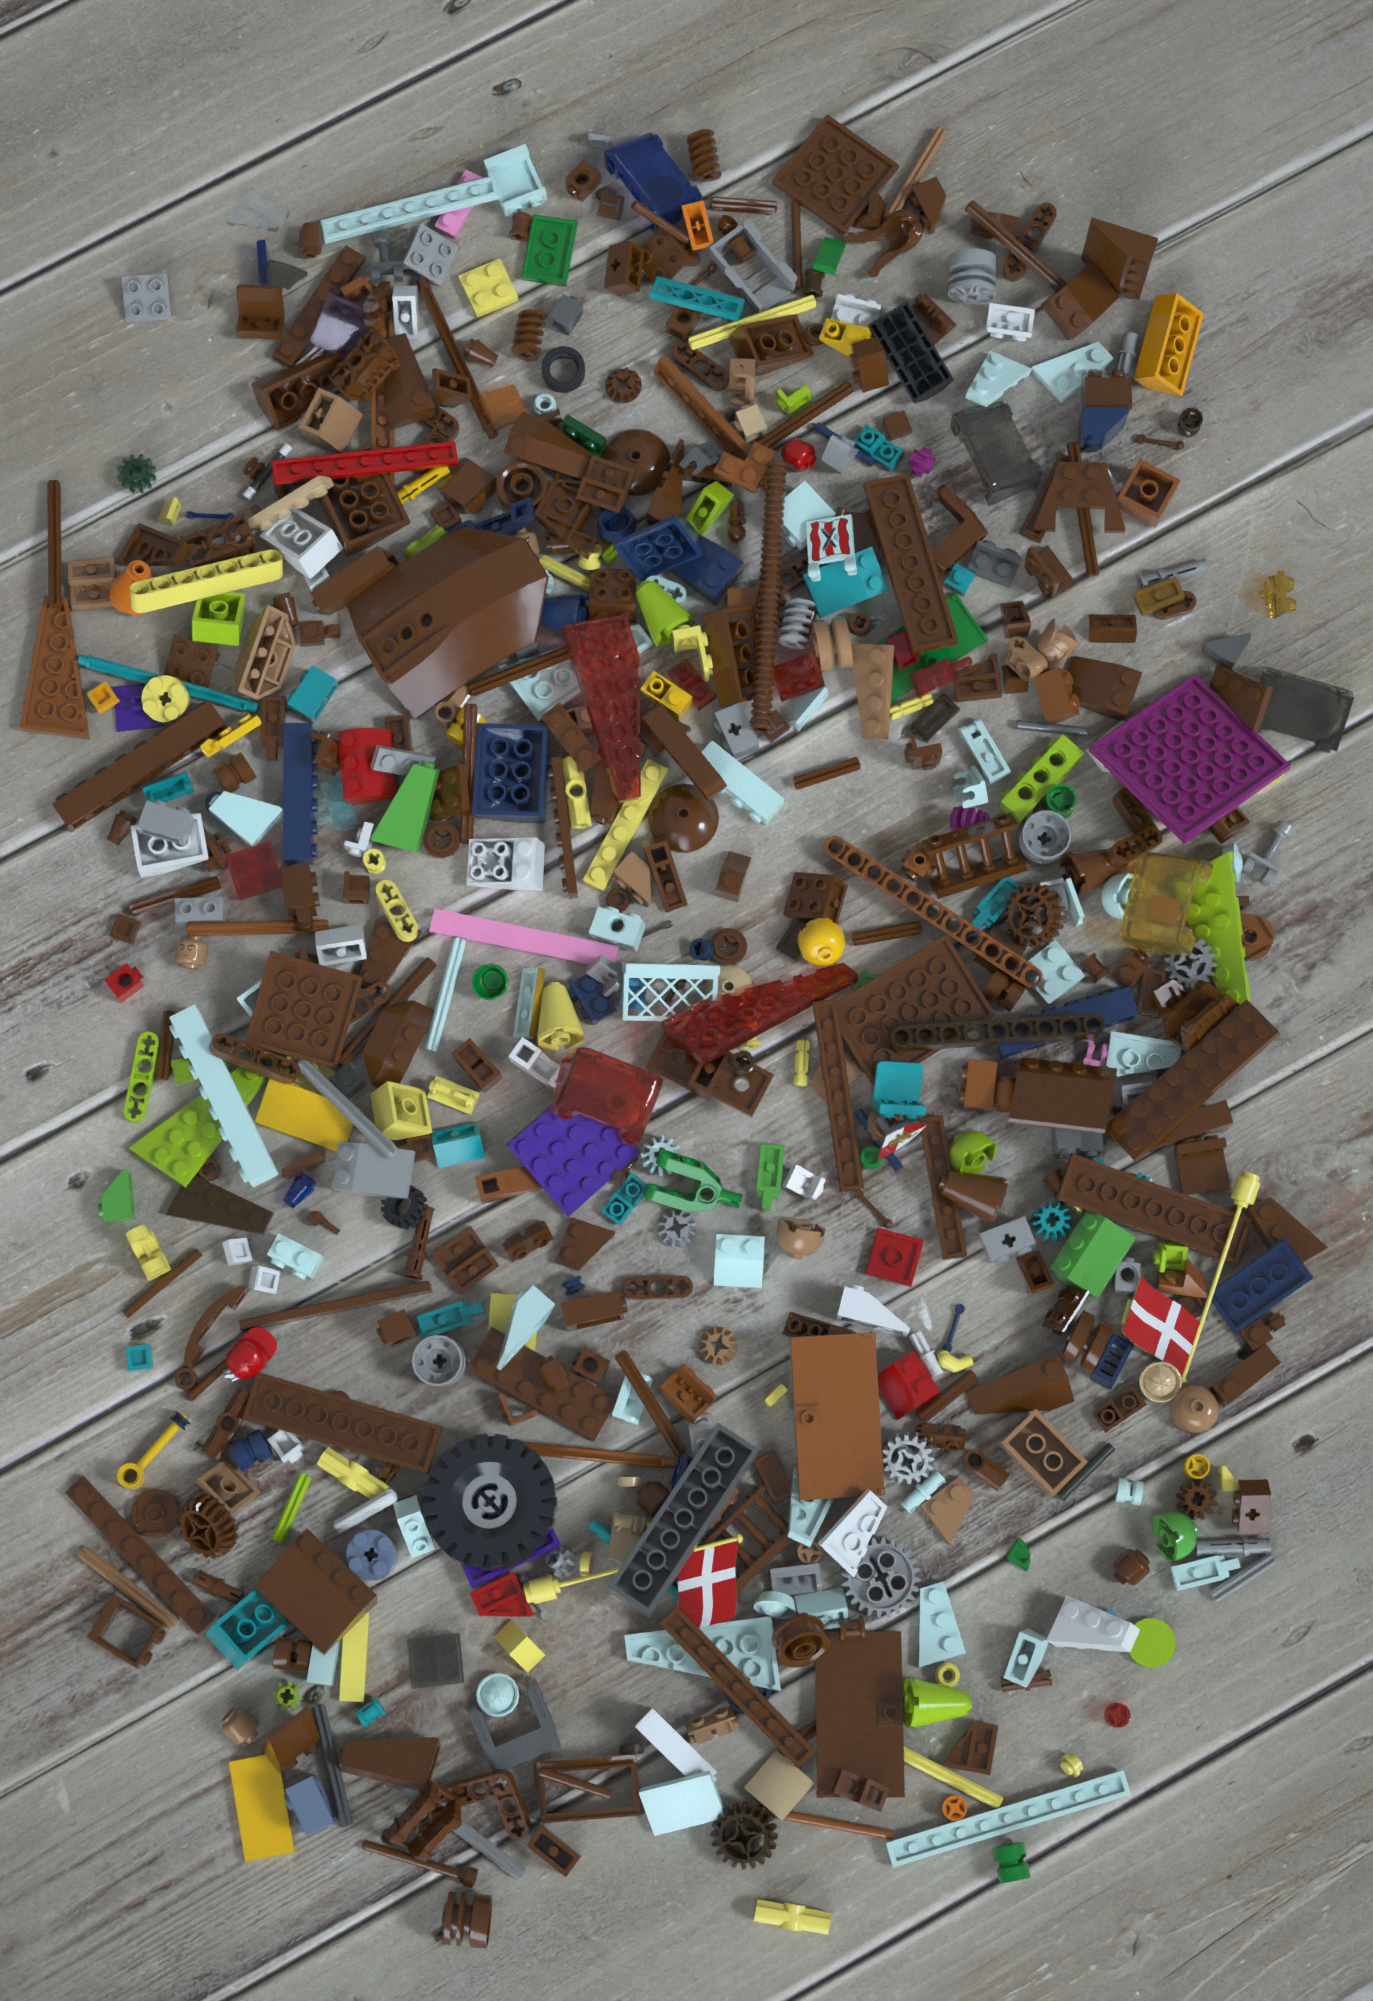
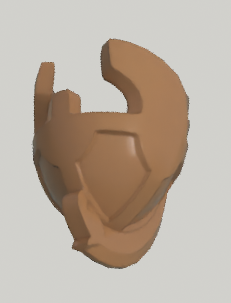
M1055 618L1047 624L1043 633L1038 637L1037 651L1045 657L1048 665L1045 672L1060 666L1080 646V643L1077 642L1074 633L1068 626L1064 625L1060 632H1058Z

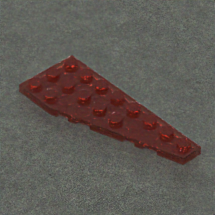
M627 615L564 625L561 628L562 635L616 804L637 800L641 797V770L639 769V756L641 755V746H639L640 700L638 699L640 656Z
M843 962L817 969V972L804 977L802 974L795 975L793 980L781 982V980H776L746 988L743 993L731 996L728 993L721 995L719 1000L711 1002L709 999L701 1000L661 1022L662 1029L701 1065H705L812 1007V1002L823 1001L858 982V974Z

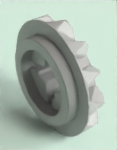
M672 1209L663 1214L658 1222L659 1237L670 1247L679 1248L686 1246L695 1236L696 1223L691 1214L685 1211ZM675 1218L679 1225H687L680 1230V1238H678L675 1231H666L673 1227Z

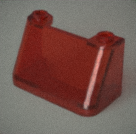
M579 1047L561 1061L550 1112L557 1114L559 1118L569 1120L581 1114L619 1129L618 1136L622 1139V1142L636 1145L642 1140L661 1091L663 1079L657 1074L596 1050Z

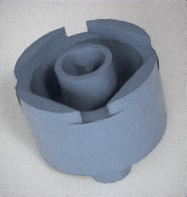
M365 1530L356 1534L350 1541L346 1551V1559L349 1568L357 1576L365 1580L377 1581L385 1578L394 1570L398 1561V1551L393 1540L386 1534L377 1530ZM374 1549L378 1557L373 1558L372 1562H370V1558L366 1557V1554Z

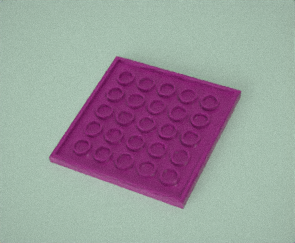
M1195 674L1089 747V752L1184 844L1290 770L1291 766L1289 762L1256 731H1253Z

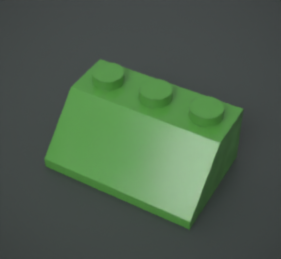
M1086 1211L1049 1269L1060 1281L1073 1287L1089 1290L1088 1295L1098 1299L1136 1238L1108 1218Z

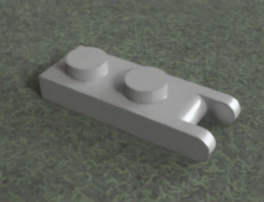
M376 745L370 767L376 771L407 776L414 764H421V760L435 762L436 757L429 754Z

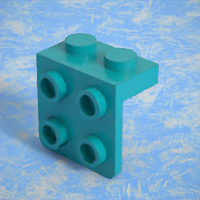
M878 1061L876 1064L871 1107L880 1113L882 1117L893 1118L894 1114H900L904 1118L916 1119L917 1115L925 1116L926 1106L919 1101L923 1065L918 1062Z

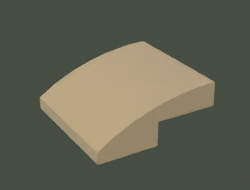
M776 1750L743 1789L761 1805L765 1806L780 1821H783L813 1786L814 1782Z

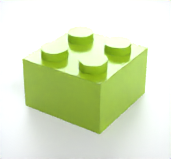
M226 592L196 600L192 618V641L239 646L246 616V594Z

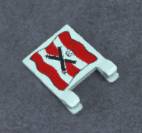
M852 515L806 522L808 575L812 582L821 580L819 564L845 560L844 565L849 576L856 575L857 566Z

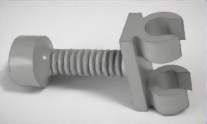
M1277 821L1273 828L1275 836L1263 857L1261 858L1251 852L1242 868V871L1250 874L1256 863L1268 870L1262 881L1268 886L1271 885L1280 869L1270 863L1283 839H1289L1294 831L1293 827L1283 821Z

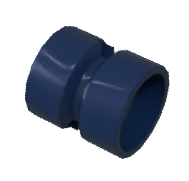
M260 1428L247 1434V1439L245 1440L239 1438L229 1443L231 1453L242 1472L254 1467L257 1460L262 1463L273 1457L271 1448Z

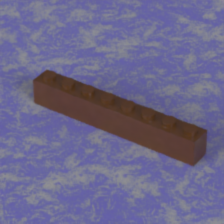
M210 700L196 705L193 708V712L188 715H182L175 719L174 724L167 729L162 728L158 730L154 737L147 742L142 741L134 747L135 750L129 754L120 755L115 759L114 764L109 767H102L88 781L83 780L75 786L76 789L70 793L59 795L55 800L56 802L52 805L69 830L73 832L200 748L199 745L207 738L214 739L217 737L218 733L227 726Z

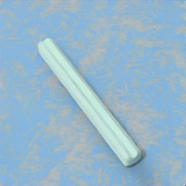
M455 937L453 939L425 1044L426 1050L437 1052L451 1002L466 941L462 938Z

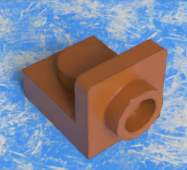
M362 275L340 288L342 298L348 304L359 301L365 293L369 296L376 286L371 284V280L367 281L365 276Z

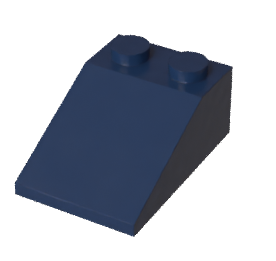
M699 534L704 556L669 571L715 606L726 593L727 588H730L742 574L744 562L726 548Z

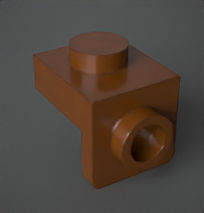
M1133 948L1124 957L1112 975L1131 989L1152 962L1145 952Z

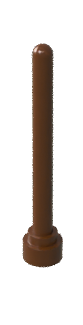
M368 1840L362 1843V1848L366 1851L459 1879L463 1886L471 1889L475 1885L479 1869L470 1866L459 1869L430 1859L423 1862L413 1857L410 1853Z

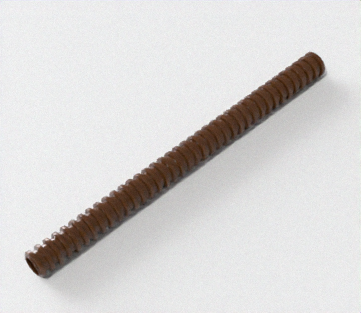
M773 460L766 464L768 468L766 474L768 476L765 481L768 483L765 484L767 489L765 496L767 497L764 498L766 503L764 510L766 511L763 513L765 517L763 523L765 525L762 527V530L765 532L762 533L764 539L761 543L764 546L761 547L763 552L761 559L763 560L760 562L762 566L760 573L762 574L759 576L761 580L759 587L761 588L758 591L760 594L758 596L760 601L758 608L760 610L757 611L759 615L757 622L759 624L756 625V629H758L756 636L758 638L755 640V643L758 645L755 646L757 652L754 655L757 658L754 660L756 665L754 672L756 673L753 675L755 679L753 686L755 688L752 689L754 693L752 700L754 702L751 704V707L754 709L751 710L753 716L750 720L753 722L750 724V728L759 732L770 730L771 725L769 723L772 721L769 717L772 715L770 710L772 704L770 702L773 700L771 696L773 689L771 687L774 686L772 682L774 675L772 673L775 671L772 666L775 665L773 659L776 656L773 652L776 651L774 646L776 640L774 638L777 636L775 632L777 626L775 624L778 622L776 618L778 611L776 609L779 607L777 604L779 601V597H777L779 590L777 588L780 587L778 583L780 576L778 574L781 573L779 569L781 562L779 560L782 558L779 553L782 552L780 547L782 546V541L780 539L783 538L781 533L783 532V527L781 525L784 523L782 519L784 513L782 511L785 509L782 504L785 503L783 498L785 497V492L783 490L786 489L784 484L786 483V478L784 476L787 474L785 470L787 469V464L778 460Z

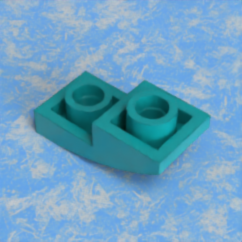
M867 424L853 439L856 442V447L875 458V462L890 472L905 455L904 450L887 441L884 434Z
M632 1172L619 1190L613 1194L601 1212L621 1226L644 1198L643 1191L647 1183Z

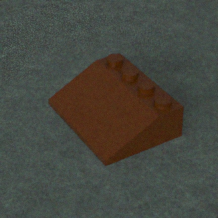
M1092 217L1081 260L1086 265L1092 261L1118 294H1122L1127 299L1139 300L1158 238Z
M371 442L348 452L375 450V446ZM387 473L331 479L334 486L327 490V494L318 497L336 537L343 546L342 550L346 557L368 549L410 524L409 517Z
M1022 1058L1017 1072L1009 1122L1105 1133L1116 1095L1117 1068L1085 1065L1083 1063H1066L1058 1060L1048 1061L1036 1058Z
M308 1528L289 1545L255 1586L324 1655L377 1604V1594Z

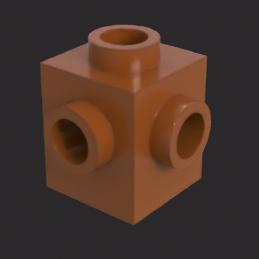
M920 842L916 843L912 851L907 850L901 859V862L904 863L902 871L905 872L904 875L915 882L916 880L922 882L925 877L930 878L936 869V866L933 865L935 862L934 856H928Z

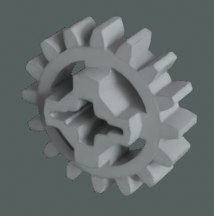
M1183 937L1182 944L1174 942L1175 949L1167 950L1171 957L1164 960L1170 963V966L1165 968L1166 971H1172L1169 978H1178L1177 982L1181 985L1185 982L1186 988H1191L1192 983L1195 986L1200 980L1209 982L1207 976L1215 975L1211 968L1218 965L1212 963V959L1217 957L1216 954H1210L1213 947L1211 945L1204 947L1205 940L1203 939L1197 943L1196 937H1191L1190 942L1187 938ZM1192 947L1200 949L1203 954H1196ZM1181 952L1182 955H1181L1179 961H1177V957H1178L1179 953ZM1190 958L1198 959V961L1192 964V967L1184 966V964L1190 961ZM1203 964H1206L1203 972L1201 973L1200 970ZM1179 971H1186L1190 979L1182 976Z
M908 1431L905 1432L904 1437L896 1433L895 1440L889 1438L888 1446L883 1447L884 1471L891 1470L889 1477L898 1476V1483H901L903 1479H907L908 1485H911L912 1479H915L918 1483L921 1482V1475L927 1478L929 1476L928 1470H933L934 1463L932 1461L935 1460V1454L931 1453L933 1449L932 1444L926 1445V1437L921 1440L918 1439L917 1432L913 1437L910 1436ZM897 1448L898 1453L892 1458V1453ZM922 1458H924V1463L921 1465V1467H919L918 1462L922 1461Z

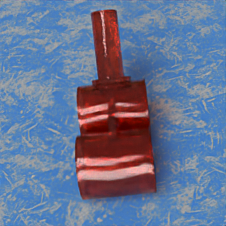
M967 656L952 663L949 658L930 665L929 668L925 667L909 674L908 676L916 695H923L936 689V687H942L957 680V671L972 665V659Z

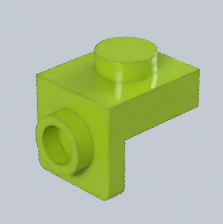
M1158 1242L1157 1250L1153 1251V1264H1155L1159 1272H1165V1269L1184 1270L1188 1246L1177 1243Z

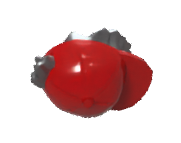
M260 1327L240 1332L238 1337H235L233 1342L230 1343V1348L226 1353L227 1368L223 1370V1376L226 1379H230L231 1382L254 1378L258 1372L267 1367V1362L272 1359L277 1350V1341L274 1336Z

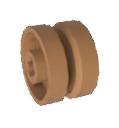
M845 617L832 618L830 624L831 633L824 620L813 621L811 624L812 645L819 671L825 672L833 669V655H835L837 665L841 669L853 667L851 640Z

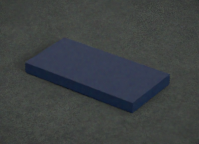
M1284 1238L1217 1286L1212 1303L1236 1334L1314 1277L1286 1238Z

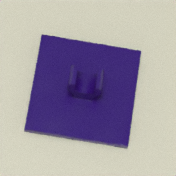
M146 684L113 687L115 695L120 700V702L115 704L117 732L164 727L163 722L152 719L143 710L141 698Z

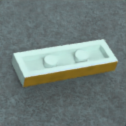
M533 967L523 968L513 1038L519 1040L522 1037L525 1039H536L545 969Z

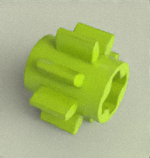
M293 1681L288 1682V1687H284L282 1683H279V1692H272L278 1699L274 1705H284L283 1712H287L288 1706H292L293 1709L297 1710L298 1708L295 1703L298 1700H304L298 1694L302 1687L293 1688ZM288 1689H290V1694L294 1695V1698L289 1700L287 1704L286 1699L282 1698V1694L287 1693Z

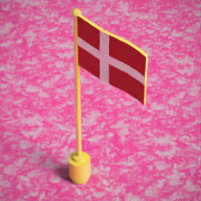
M1241 1171L1240 1176H1237L1230 1198L1234 1199L1233 1204L1238 1207L1200 1321L1180 1304L1155 1290L1142 1276L1139 1278L1122 1332L1138 1347L1163 1362L1170 1363L1176 1367L1181 1374L1182 1383L1188 1381L1186 1376L1242 1207L1248 1208V1205H1254L1261 1184L1259 1183L1260 1177L1255 1174Z
M737 1534L736 1537L697 1546L679 1573V1607L699 1628L734 1619L737 1603L735 1565L738 1541L739 1543L743 1541L741 1534ZM621 1567L560 1583L558 1578L553 1579L552 1574L529 1580V1583L523 1584L528 1604L532 1602L538 1604L558 1599L557 1593H561L560 1587L614 1574Z

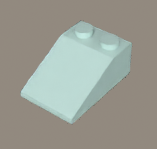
M534 1285L528 1291L523 1289L515 1298L516 1302L511 1307L513 1312L509 1318L496 1367L499 1370L543 1326L555 1306V1303Z

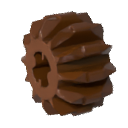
M1193 1479L1188 1480L1189 1488L1184 1484L1180 1486V1489L1185 1494L1176 1493L1177 1498L1183 1499V1502L1177 1503L1176 1506L1177 1508L1185 1506L1182 1513L1187 1515L1190 1511V1520H1195L1197 1513L1200 1520L1205 1519L1204 1511L1209 1515L1214 1513L1209 1506H1217L1218 1502L1211 1500V1497L1217 1496V1492L1209 1494L1208 1490L1212 1487L1210 1483L1203 1488V1479H1198L1196 1486ZM1194 1493H1197V1497L1201 1496L1202 1498L1199 1506H1196L1197 1503L1193 1504L1191 1501Z

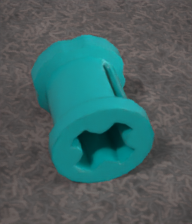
M375 1696L365 1706L354 1710L365 1728H368L369 1723L380 1715H386L385 1709Z

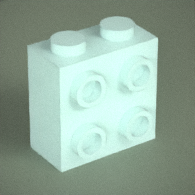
M804 481L784 498L785 503L782 504L785 507L784 511H782L784 513L782 518L784 523L781 526L789 544L793 547L796 545L802 550L807 545L806 522L835 517L836 513Z

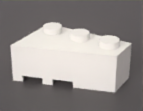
M1066 1595L1046 1641L1056 1647L1131 1652L1140 1629L1126 1620Z

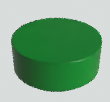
M869 1145L861 1150L859 1156L860 1164L865 1169L875 1170L881 1166L883 1158L876 1159L880 1148Z

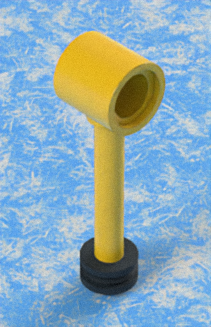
M175 1411L176 1415L170 1417L173 1422L136 1464L126 1463L119 1468L117 1478L122 1486L129 1490H136L143 1485L145 1481L143 1470L180 1428L185 1431V1426L191 1424L184 1413L180 1414ZM131 1470H135L137 1472L136 1480L132 1483H127L125 1480L126 1474Z

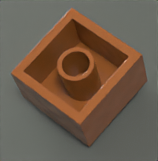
M1139 459L1117 498L1119 508L1156 528L1177 491L1180 479Z

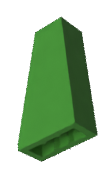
M421 760V764L416 763L412 766L374 831L371 841L412 852L420 851L440 769L434 768L435 763Z

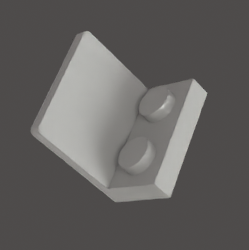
M421 223L409 229L395 261H401L402 270L410 268L435 285L440 286L445 279L458 246Z

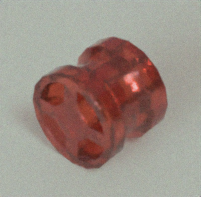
M1112 1703L1104 1711L1105 1721L1111 1727L1121 1728L1130 1721V1710L1123 1703Z

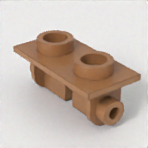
M731 1707L717 1709L713 1714L705 1717H695L685 1724L691 1743H697V1745L714 1739L711 1730L716 1729L717 1735L720 1737L735 1732L734 1729L738 1728Z

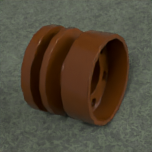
M449 1891L442 1915L444 1945H451L453 1934H456V1946H461L464 1935H469L470 1947L487 1949L492 1916V1895L475 1894L472 1905H468L467 1894L462 1892L460 1904H457L456 1892Z

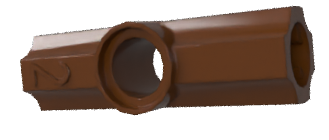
M239 1387L236 1389L225 1410L217 1418L215 1427L200 1451L220 1461L235 1434L240 1431L244 1420L242 1417L250 1393ZM227 1418L234 1419L235 1424L231 1430H224L223 1422Z

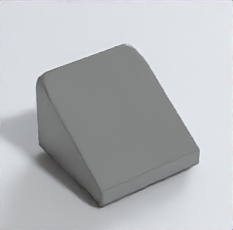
M591 131L588 135L589 146L610 150L612 148L613 134Z

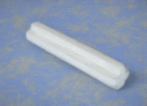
M388 1489L335 1520V1530L338 1533H343L397 1501L396 1492L393 1489Z

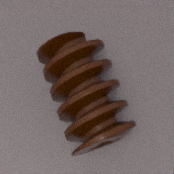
M710 129L698 130L687 138L693 178L701 182L715 181L721 177V172L717 171L720 169V164L716 163L719 160L718 155L715 154L717 147L713 146L716 140L711 138L714 136V132Z
M533 309L522 310L518 313L519 320L516 323L517 328L514 332V345L511 347V353L525 361H537L539 358L534 354L540 353V348L535 345L542 344V340L538 337L544 335V331L538 328L546 326V323L541 320L547 319V314Z

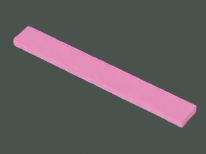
M435 908L429 932L433 934L462 938L467 941L584 965L591 964L600 955L616 964L619 946Z

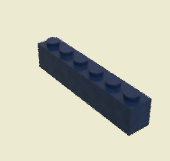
M284 723L283 861L285 865H314V858L318 857L317 843L314 844V835H318V821H314V812H318V798H314V789H318V775H314V767H318L314 763L317 753H314V744L318 743L310 737L312 732L318 734V730H314L312 723Z
M1117 986L1109 989L1110 993L1100 995V992L1088 995L1086 997L1087 1000L1081 1002L1074 999L1064 1003V1007L1055 1009V1006H1051L1041 1010V1014L1033 1016L1032 1013H1028L1018 1018L1098 1014L1104 1019L1105 1027L1135 1019L1139 1012L1130 987L1123 989V986ZM1092 1021L1087 1023V1028L1090 1031L1099 1030L1097 1023ZM1071 1023L1063 1024L1065 1032L1073 1033L1075 1031V1027ZM1043 1024L1039 1026V1031L1047 1035L1051 1033V1028ZM1017 1026L1015 1028L1017 1035L1025 1036L1027 1034L1025 1027ZM995 1027L993 1028L992 1035L997 1038L1002 1037L1003 1031ZM1056 1042L996 1045L1000 1059H1004Z

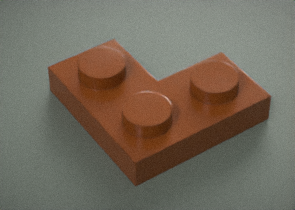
M755 442L745 461L723 452L713 474L755 494L768 469L766 464L773 461L776 451Z

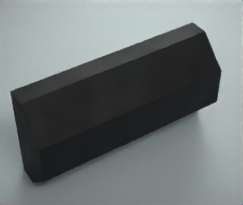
M908 301L868 324L874 337L878 336L887 359L914 404L930 399L943 391L954 380Z

